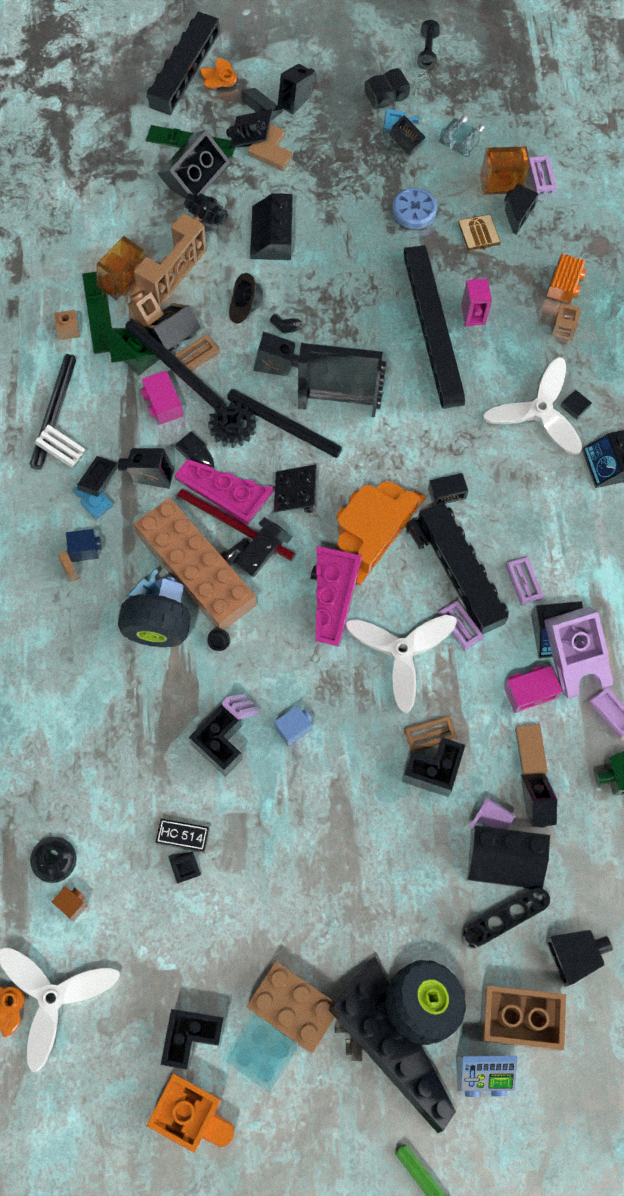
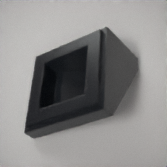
M194 852L168 856L177 884L201 875Z

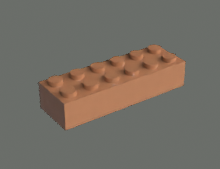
M170 497L133 523L139 539L168 573L177 579V583L184 585L183 590L215 628L225 630L256 606V595Z

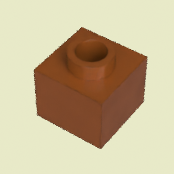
M65 886L51 901L73 922L88 907L83 902L86 897L75 887L71 891Z

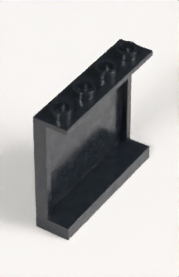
M301 343L298 360V409L306 410L307 400L311 398L373 405L372 417H375L376 409L380 410L386 370V361H382L383 352Z

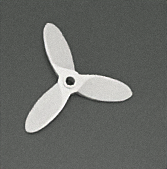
M562 357L554 359L546 369L539 385L537 398L534 401L500 405L489 409L483 415V420L491 424H515L535 420L540 422L547 436L566 453L578 455L582 449L581 440L575 429L563 415L553 409V403L561 391L566 374V364Z
M451 615L434 618L417 627L406 638H398L374 624L361 620L347 621L346 628L354 638L364 645L392 657L394 660L392 686L395 702L398 709L402 713L407 714L414 705L417 687L413 657L429 651L443 642L454 631L457 619Z
M12 948L0 949V965L8 977L21 990L38 999L39 1008L33 1019L27 1044V1063L32 1072L39 1071L50 1055L57 1033L59 1008L63 1004L83 1001L106 991L118 981L119 971L112 968L89 970L56 985L51 984L41 968L24 954ZM49 993L55 994V1002L51 1003L47 1000Z

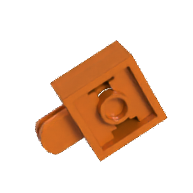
M174 1073L146 1125L193 1153L197 1152L203 1139L217 1147H225L234 1137V1126L232 1123L216 1114L222 1099Z

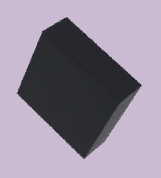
M575 390L561 403L560 407L577 420L591 407L592 402Z

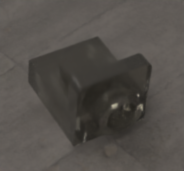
M341 1024L340 1027L334 1028V1034H349ZM350 1035V1039H345V1054L350 1056L351 1061H362V1047Z

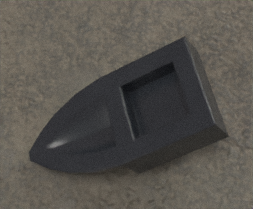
M192 431L175 444L176 449L186 459L215 469L213 457L208 451L206 444Z

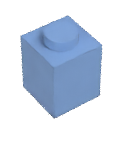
M164 577L155 581L152 594L165 596L180 603L184 585L177 583L175 578Z
M297 705L274 721V728L289 747L312 730L311 722L313 720L305 709L301 710Z

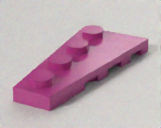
M189 459L185 461L174 475L175 480L247 525L273 493L272 487L257 485L254 481L234 477V474L216 471L213 467Z
M316 546V641L340 647L362 556Z

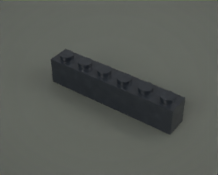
M198 11L194 19L190 20L186 32L182 33L178 45L174 46L170 58L166 59L162 71L156 75L154 84L147 90L146 96L149 108L171 116L220 34L219 18Z
M443 501L419 511L417 521L422 523V529L429 540H431V547L472 621L481 633L485 634L505 625L509 617L508 608L505 603L500 602L495 585L487 579L486 569L482 564L478 563L473 546L468 545L466 542L464 530L461 526H457L452 509L450 507L447 508Z

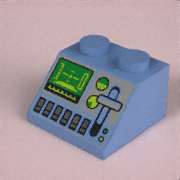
M517 1056L456 1057L457 1090L465 1091V1097H481V1091H491V1096H508L507 1091H515Z

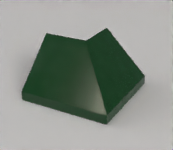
M126 328L108 329L111 363L125 362L135 373L140 375L160 360Z

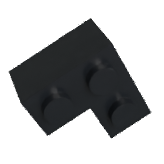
M221 704L189 736L190 744L225 777L242 761L241 752L228 741L242 727L241 719H237Z
M442 737L435 759L411 752L402 782L449 797L466 745Z
M171 1009L161 1065L190 1070L194 1042L221 1046L225 1019L223 1017Z

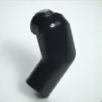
M277 314L272 315L269 320L270 323L284 334L296 332L302 326L298 318L283 320Z
M242 539L227 552L223 551L220 555L229 566L233 565L250 542L247 539Z

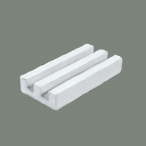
M50 425L46 426L40 437L35 441L36 445L72 469L86 450ZM46 439L47 441L55 445L56 448H58L61 451H64L74 459H70L69 457H67L66 455H64L63 453H61L60 451H58L57 449H55L43 440Z

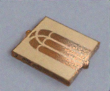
M491 214L477 217L473 215L472 218L458 220V225L468 251L485 250L487 247L500 245L501 242Z

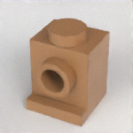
M139 291L130 297L132 301L127 304L141 326H149L164 315L152 292L142 293V291Z
M560 303L552 336L572 341L577 329L581 308L571 304Z

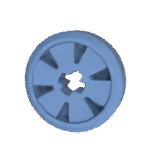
M404 189L393 200V217L405 228H425L436 217V199L424 189Z

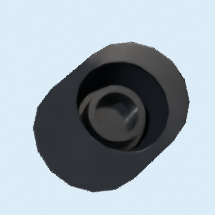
M242 273L234 285L229 307V317L236 324L246 320L250 312H253L260 306L263 299L261 284L255 282L253 276L249 273Z

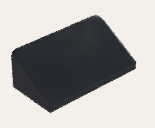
M250 88L241 91L242 101L255 112L272 109L270 121L283 112L282 108L258 89Z

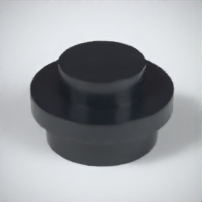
M222 628L211 630L207 638L209 647L215 651L227 649L231 641L227 631Z

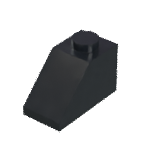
M518 183L513 190L509 189L504 199L507 202L505 213L512 232L516 235L535 208L539 193Z
M546 774L521 775L526 814L532 827L543 828L557 825V798Z

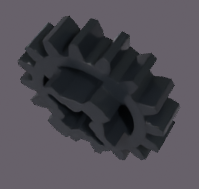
M189 193L184 201V207L189 209L188 212L194 214L195 217H199L202 222L210 225L213 223L223 225L228 216L227 210L223 209V206L218 204L217 199L212 196L209 197L202 193L199 195Z
M230 401V406L222 403L221 409L215 407V414L209 415L208 427L210 435L215 437L216 443L222 441L223 447L227 443H230L231 448H234L235 443L243 446L242 441L249 442L250 435L255 434L256 420H254V413H250L248 406L243 409L241 402L237 406H234L233 401Z

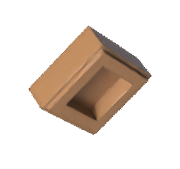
M67 552L60 553L58 557L69 580L73 582L79 579Z

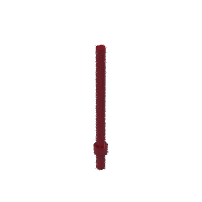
M183 489L178 492L177 496L249 538L254 539L259 533ZM282 543L273 553L279 554L290 561H293L296 553L282 546Z

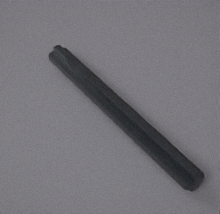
M131 318L127 321L125 328L213 408L217 407L220 409L224 400L135 319Z
M64 355L38 437H40L47 425L55 429L76 363L74 355ZM46 439L43 440L50 445L49 441H47ZM35 445L29 464L32 469L41 470L47 451L38 445Z
M231 389L228 392L227 399L233 401L236 405L241 402L243 409L248 406L251 413L335 458H338L341 454L342 446L235 389Z

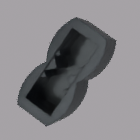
M395 68L383 75H376L366 80L364 92L375 109L385 108L391 102L406 99L410 93V84L400 68Z

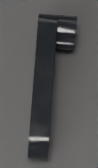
M542 888L532 889L468 925L461 934L462 943L469 949L479 948L544 911L550 904L548 892ZM533 894L542 896L544 899L541 902L542 907L539 904H535L528 909L526 904L535 898ZM518 905L522 908L523 916L521 919L512 918L510 915L511 906ZM492 917L498 918L502 923V928L498 932L492 931L488 926V921ZM469 930L473 933L481 932V936L477 938V943L469 939Z

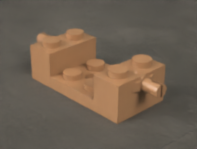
M183 213L179 219L173 222L171 226L173 250L162 259L161 264L147 257L142 263L137 264L134 270L136 285L128 294L129 298L139 291H142V293L152 292L159 307L163 305L207 251L204 224L201 223L199 217L194 216L191 218Z

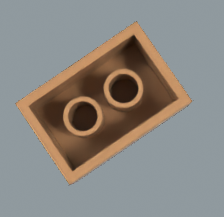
M277 961L246 1006L248 1010L311 1054L335 1018L328 1010L333 1005V1000Z
M490 985L483 987L479 1042L553 1051L564 1050L566 994Z

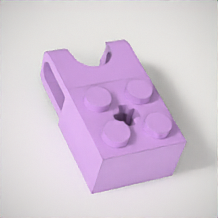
M588 606L544 620L562 693L568 699L579 695V681L586 674H593L595 682L603 688L613 685L608 661V650L598 611Z

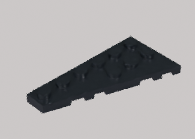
M373 957L328 1010L438 1134L445 1130L456 1110L422 1045L413 1043L403 1035L401 1036L391 1023L385 1004L386 990L389 982L376 957Z

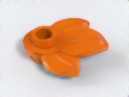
M217 58L215 68H201L202 77L205 79L203 85L207 88L230 87L237 81V76L232 70L231 64L222 58Z
M0 986V1031L4 1037L10 1036L18 1028L21 1021L19 1011L24 1006L25 996L22 990L15 986L7 988ZM9 996H11L14 1000L12 1005H10L8 1002Z

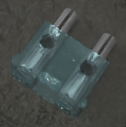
M462 116L459 120L454 118L445 129L442 128L439 142L465 157H470V153L478 145L481 133L485 128L481 124L476 129L466 124L468 118Z

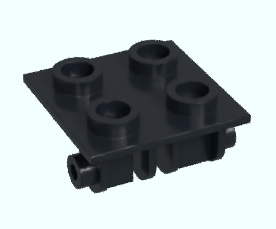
M272 109L236 116L234 126H230L226 130L227 136L231 137L230 148L266 141Z
M317 465L276 471L273 512L303 508L306 513L313 512V509L316 507Z

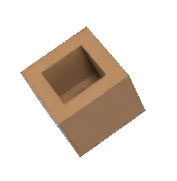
M75 310L54 313L59 340L80 337Z

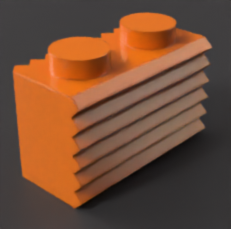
M562 253L547 297L571 304L573 297H578L581 285H577L578 281L583 282L587 269L583 268L585 260Z

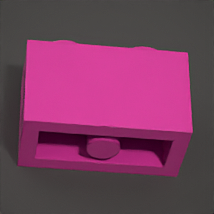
M488 278L466 280L461 303L465 327L486 325L492 302Z
M166 370L142 378L143 388H140L144 401L148 400L150 403L148 410L152 419L156 417L158 424L161 425L183 417L182 405Z
M538 666L531 669L530 673L525 675L521 673L514 674L508 678L504 686L514 713L558 699L563 692L552 666L546 668Z

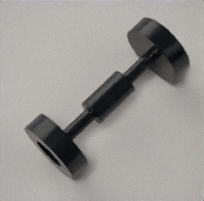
M426 20L421 25V35L426 39L424 51L419 53L417 64L425 70L434 68L437 63V56L432 52L433 39L440 33V25L435 20Z

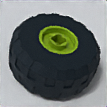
M137 594L130 596L122 603L118 627L124 637L139 644L163 648L175 647L182 644L188 637L191 615L187 607L177 600L154 594Z
M418 960L406 965L394 975L386 990L385 1004L391 1023L401 1036L403 1035L413 1043L430 1045L441 1042L456 1032L464 1020L466 1012L465 994L459 980L447 967L435 961Z

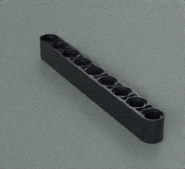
M426 245L404 248L405 266L442 409L464 406V389Z

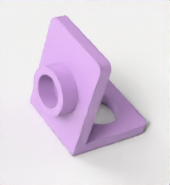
M486 798L469 828L473 829L477 821L480 820L492 828L508 829L515 815Z

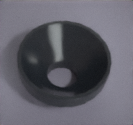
M48 837L41 840L34 847L30 857L33 873L40 880L47 883H58L68 878L74 871L77 861L74 847L70 842L61 837ZM49 850H54L58 853L57 861L51 865L44 862L45 853Z

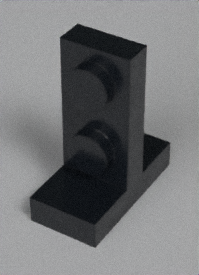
M263 517L259 522V525L263 528L235 562L252 577L257 575L282 542L288 544L293 537L277 523L266 517Z

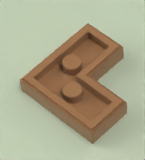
M271 124L269 125L267 140L253 143L248 149L249 156L282 171L292 158L291 151L278 146L285 136V131Z

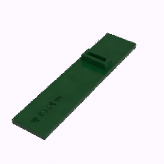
M151 125L146 142L181 148L194 133L181 131V129L177 128L171 129ZM212 137L227 158H232L236 147L230 148L231 140Z
M103 270L83 273L82 277L94 354L110 352L107 331L112 326Z

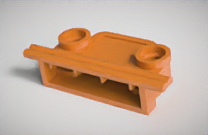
M385 481L380 483L377 489L371 485H365L359 491L355 490L349 498L350 503L347 507H342L338 511L336 519H338L337 531L340 536L336 550L362 556L356 580L357 585L360 586L425 501L426 497L416 490L414 492L406 491L391 481Z

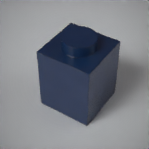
M94 529L66 532L67 551L71 562L99 559L98 550H102L100 536L96 537Z

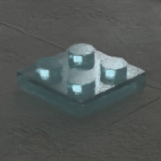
M255 1015L226 1059V1062L270 1093L299 1045Z

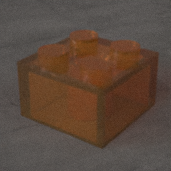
M527 146L486 148L480 174L483 195L507 194L509 189L513 190L517 183L525 186L530 167Z
M123 236L97 263V286L116 301L121 295L125 296L130 290L131 285L136 282L134 270L137 264L142 263L144 260V250Z

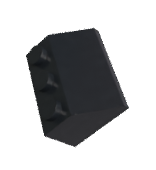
M203 130L194 133L158 172V175L171 191L186 199L189 193L203 194L230 164V160L208 131Z
M272 193L252 206L250 259L291 260L293 194Z
M475 825L471 830L467 881L543 889L549 862L550 835Z

